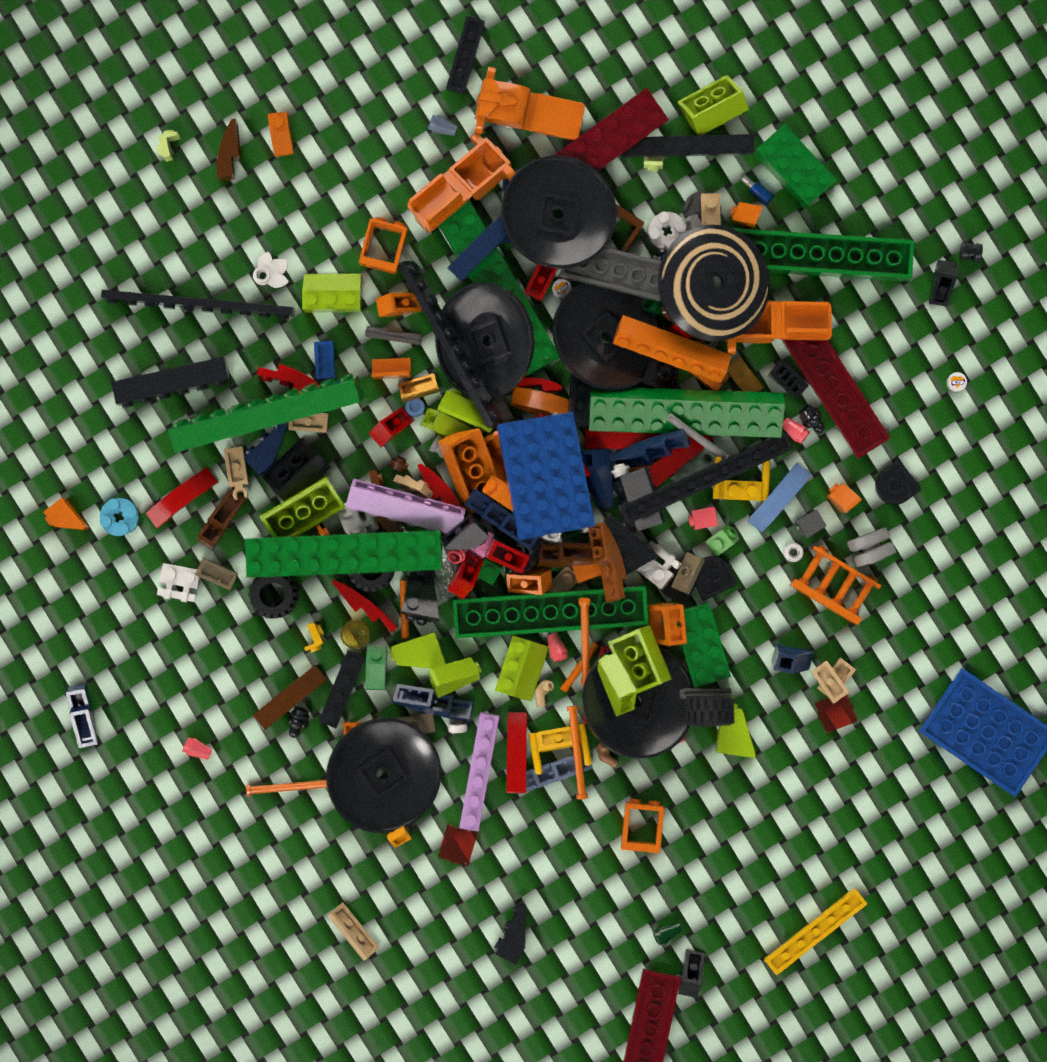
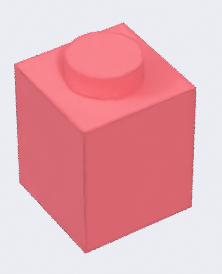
M715 506L690 511L691 515L688 516L690 527H693L694 530L718 526Z

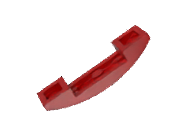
M524 378L517 386L521 388L542 386V392L546 393L562 391L561 385L540 378Z
M585 429L584 449L623 450L645 439L661 435V433L606 432Z
M206 467L170 492L145 514L158 529L173 518V515L219 482Z

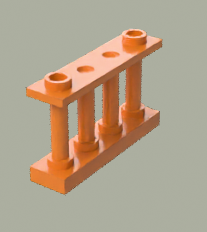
M821 545L818 547L812 546L811 550L816 552L813 560L802 578L798 580L793 579L789 586L851 623L859 625L862 618L858 616V610L871 588L875 587L878 589L882 585L877 583L878 579L870 574L865 576L828 554L829 550ZM824 557L831 561L832 565L819 587H816L814 590L808 586L810 584L809 580ZM841 567L848 571L849 574L835 598L833 597L830 600L825 597V591L837 570ZM858 577L866 583L852 607H849L847 610L841 606V601L854 579Z

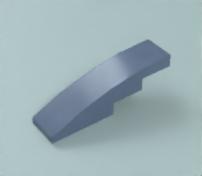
M581 752L583 772L593 769L592 765L586 766L584 764L583 753ZM574 754L542 765L543 773L541 775H536L534 768L527 770L526 792L576 775Z

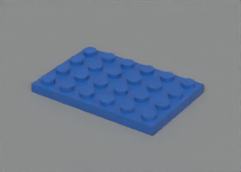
M573 412L498 424L497 431L518 540L594 527L595 522Z
M960 668L918 731L1014 797L1017 796L1047 751L1046 724L963 668Z

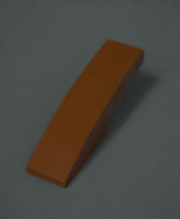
M314 665L252 715L253 718L265 731L327 679Z

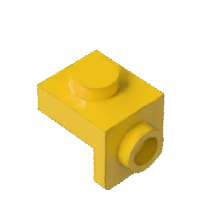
M316 622L307 625L314 643L304 647L305 651L310 650L311 653L322 649L321 645L325 643L322 637L325 635L320 624L317 625Z

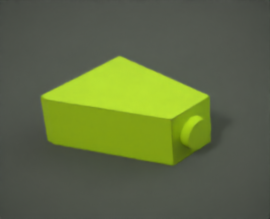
M431 408L427 409L420 423L421 426L443 437L473 429L443 412Z
M436 632L391 646L392 651H389L392 662L396 661V664L400 666L431 669L446 664Z
M616 653L603 656L598 660L597 670L615 715L619 716L634 710L637 690Z
M472 657L428 670L430 683L438 698L480 680L479 673L482 672L478 662H474Z
M734 704L735 723L728 726H718L715 752L755 758L756 754L743 710L738 708V704Z

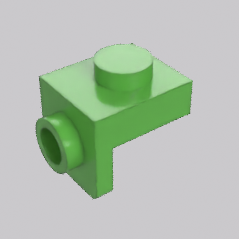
M727 524L705 542L715 555L719 556L739 540L736 530Z

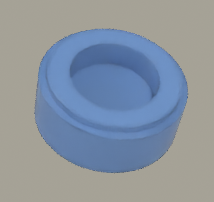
M420 398L406 402L405 407L409 415L418 417L423 414L425 405Z

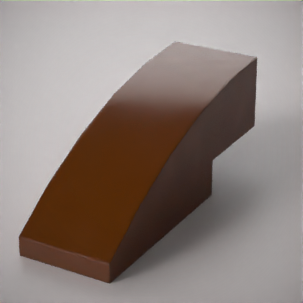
M235 118L229 122L221 140L217 160V178L219 181L235 180L234 161H241L239 128Z
M229 489L208 518V522L197 535L196 541L213 551L246 499L237 495L238 500H235L233 491Z
M559 542L558 545L542 544L536 568H560L594 564L591 544Z

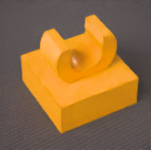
M404 826L386 835L394 848L412 839Z

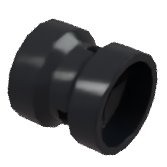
M963 241L960 247L959 260L966 261L971 259L975 263H980L983 244L976 243L972 245L969 242Z

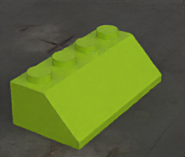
M325 477L260 516V519L272 537H296L346 507L333 484Z

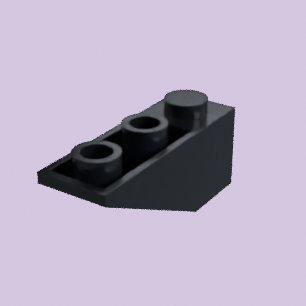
M523 899L520 904L516 903L512 911L515 914L512 921L508 920L503 929L506 932L503 938H498L494 946L496 948V955L515 965L525 949V901Z

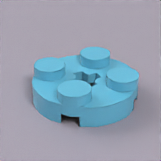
M124 498L110 499L100 511L101 526L106 532L114 536H124L133 532L139 523V514L136 506ZM122 512L124 520L116 522L115 514Z

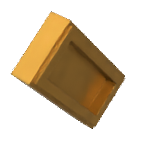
M741 357L728 366L727 373L741 391L758 392L763 388Z
M434 373L398 384L403 403L439 392Z

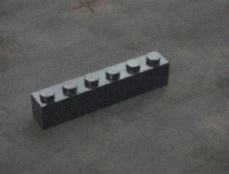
M223 356L113 381L111 385L116 405L122 406V408L133 407V403L141 402V404L151 403L154 398L164 400L171 398V395L178 393V396L189 394V390L197 389V391H204L211 385L216 387L225 386L227 382L231 381L227 360Z

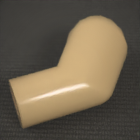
M544 680L536 687L535 698L537 707L546 706L545 695L554 688L552 681Z

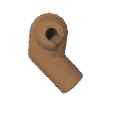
M599 743L597 745L599 760L615 768L619 759L611 756L609 749L602 743Z

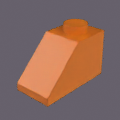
M288 113L268 114L270 136L275 157L293 155L294 150Z
M739 202L737 207L733 206L729 217L732 220L730 223L743 229H753L763 207Z
M413 292L389 293L376 298L379 317H394L422 311Z
M492 475L482 489V492L513 512L508 484Z
M844 483L833 485L828 490L830 493L826 496L841 514L848 512L862 500Z
M61 497L44 511L46 515L45 520L52 527L79 530L89 529L88 525L66 498Z
M532 568L522 574L516 572L506 574L509 593L543 595L552 588L551 569Z

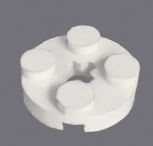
M661 212L653 217L648 227L650 241L657 249L665 248L667 250L676 238L686 232L685 222L679 215L673 212ZM670 227L672 234L664 236L662 228Z

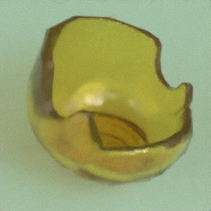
M351 620L341 628L340 637L343 644L347 647L359 649L369 642L370 631L364 622Z

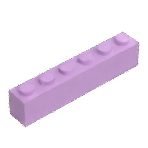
M354 478L346 503V507L353 511H363L372 516L386 517L390 521L405 522L409 526H420L428 531H442L445 535L462 522L465 515V508Z
M480 712L459 827L461 829L479 831L500 715Z

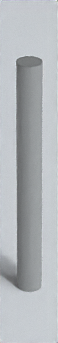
M673 414L667 417L670 423L680 430H685L687 435L716 456L721 457L722 460L729 457L727 453Z

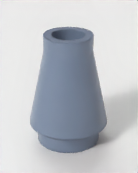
M432 115L428 129L432 130V133L454 136L457 125L440 115Z

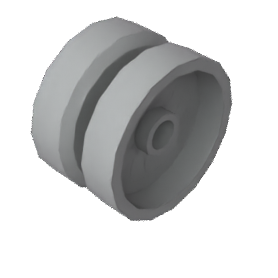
M887 527L872 531L847 542L850 551L863 550V552L853 557L856 567L873 564L896 553L893 543L888 542L880 545V542L890 537Z

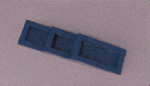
M501 215L449 265L448 270L461 282L507 238Z
M685 430L664 433L628 446L611 455L610 460L614 466L624 463L625 466L629 465L630 468L653 465V458L671 456L672 449L690 447L691 440Z
M474 488L464 503L465 506L481 515L482 518L530 550L539 538L518 540L514 514L476 488Z
M397 684L393 697V703L424 713L470 722L474 703L471 701L458 700L452 695H444L438 698L434 689Z

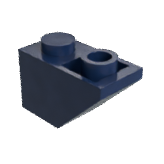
M776 644L771 662L776 671L791 674L809 670L814 652Z

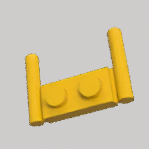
M721 457L715 458V463L722 461ZM770 460L763 463L762 482L725 480L713 486V499L765 501L769 496Z
M579 724V737L584 764L590 766L592 759L585 724ZM571 726L528 734L536 775L543 773L539 752L573 747Z

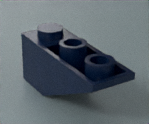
M289 422L275 425L273 432L270 434L266 433L260 438V444L256 447H250L245 452L247 456L244 459L258 475L263 476L276 464Z
M581 451L582 461L591 474L586 478L590 491L595 495L598 509L614 507L611 451Z

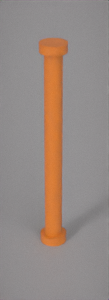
M589 598L579 599V605L581 606L583 677L581 685H584L590 670Z
M578 705L567 706L570 717L578 789L576 798L586 799L588 794L585 791L577 719Z
M326 780L262 786L247 785L246 792L247 796H252V794L327 788Z

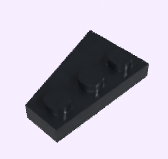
M614 516L603 521L617 543L626 575L659 557Z
M433 570L410 571L401 614L439 621Z

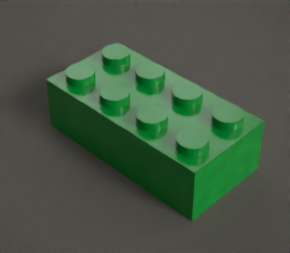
M783 124L754 153L805 210L836 181L834 176L786 124Z
M707 602L684 609L687 643L680 644L694 688L731 677L710 603Z

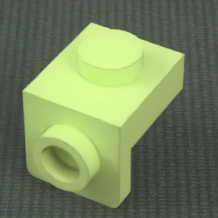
M167 130L163 134L158 135L160 145H157L159 156H162L166 162L173 160L170 142L180 140L178 132Z
M644 157V168H647V171L658 172L659 169H663V157Z

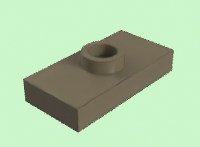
M687 552L671 587L689 595L705 559Z
M203 557L195 575L230 591L238 573Z
M426 713L395 718L411 723L424 734L436 732L432 714Z

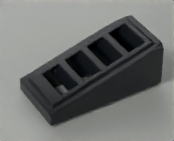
M782 359L768 374L770 378L796 400L809 386ZM783 368V373L778 377L776 374ZM789 373L790 376L785 382L782 381V378ZM793 378L796 379L790 387L787 385ZM800 383L802 386L794 392L793 389Z

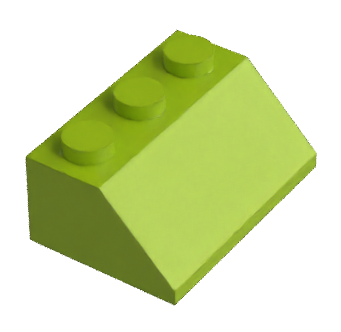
M728 75L678 101V105L686 120L697 135L707 134L710 130L725 124L727 121L749 110L743 91Z
M304 274L302 310L305 313L362 312V274Z
M452 389L451 392L446 391L437 411H441L470 427L479 428L484 433L492 434L494 428L486 426L471 397L469 399L462 397L463 393Z
M650 625L608 642L612 654L616 653L637 693L672 679Z
M513 635L495 691L532 702L549 646Z

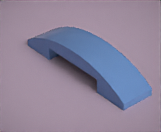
M796 463L747 521L762 533L802 488L811 474L800 464Z

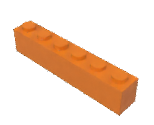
M625 315L622 316L617 326L613 340L615 345L719 383L722 382L727 373L731 357L728 353Z

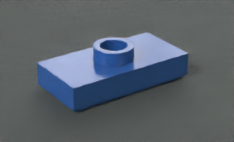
M334 341L314 342L316 380L331 378L335 380Z

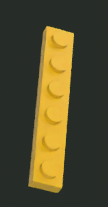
M853 888L765 957V962L777 976L866 906V901Z

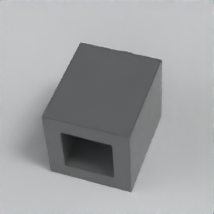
M814 510L795 521L797 525L795 530L800 537L803 535L804 538L813 535L827 526L818 510Z

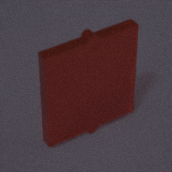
M847 694L835 703H832L829 698L815 703L819 714L818 719L821 720L826 733L857 722L853 711L854 705L850 703Z
M447 824L438 857L449 860L452 864L456 862L468 866L478 833Z

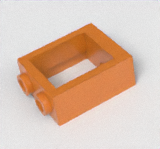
M381 217L370 218L359 259L360 266L397 275L398 265L401 262L408 234V228L405 227V224L396 221L393 224L388 223L386 219ZM375 228L401 234L394 263L368 257Z
M658 603L647 605L649 625L657 644L671 646L687 643L683 604Z
M633 798L625 801L621 850L660 853L664 806L660 805V801L649 800V804L641 803L640 799ZM630 808L658 811L655 843L627 840Z

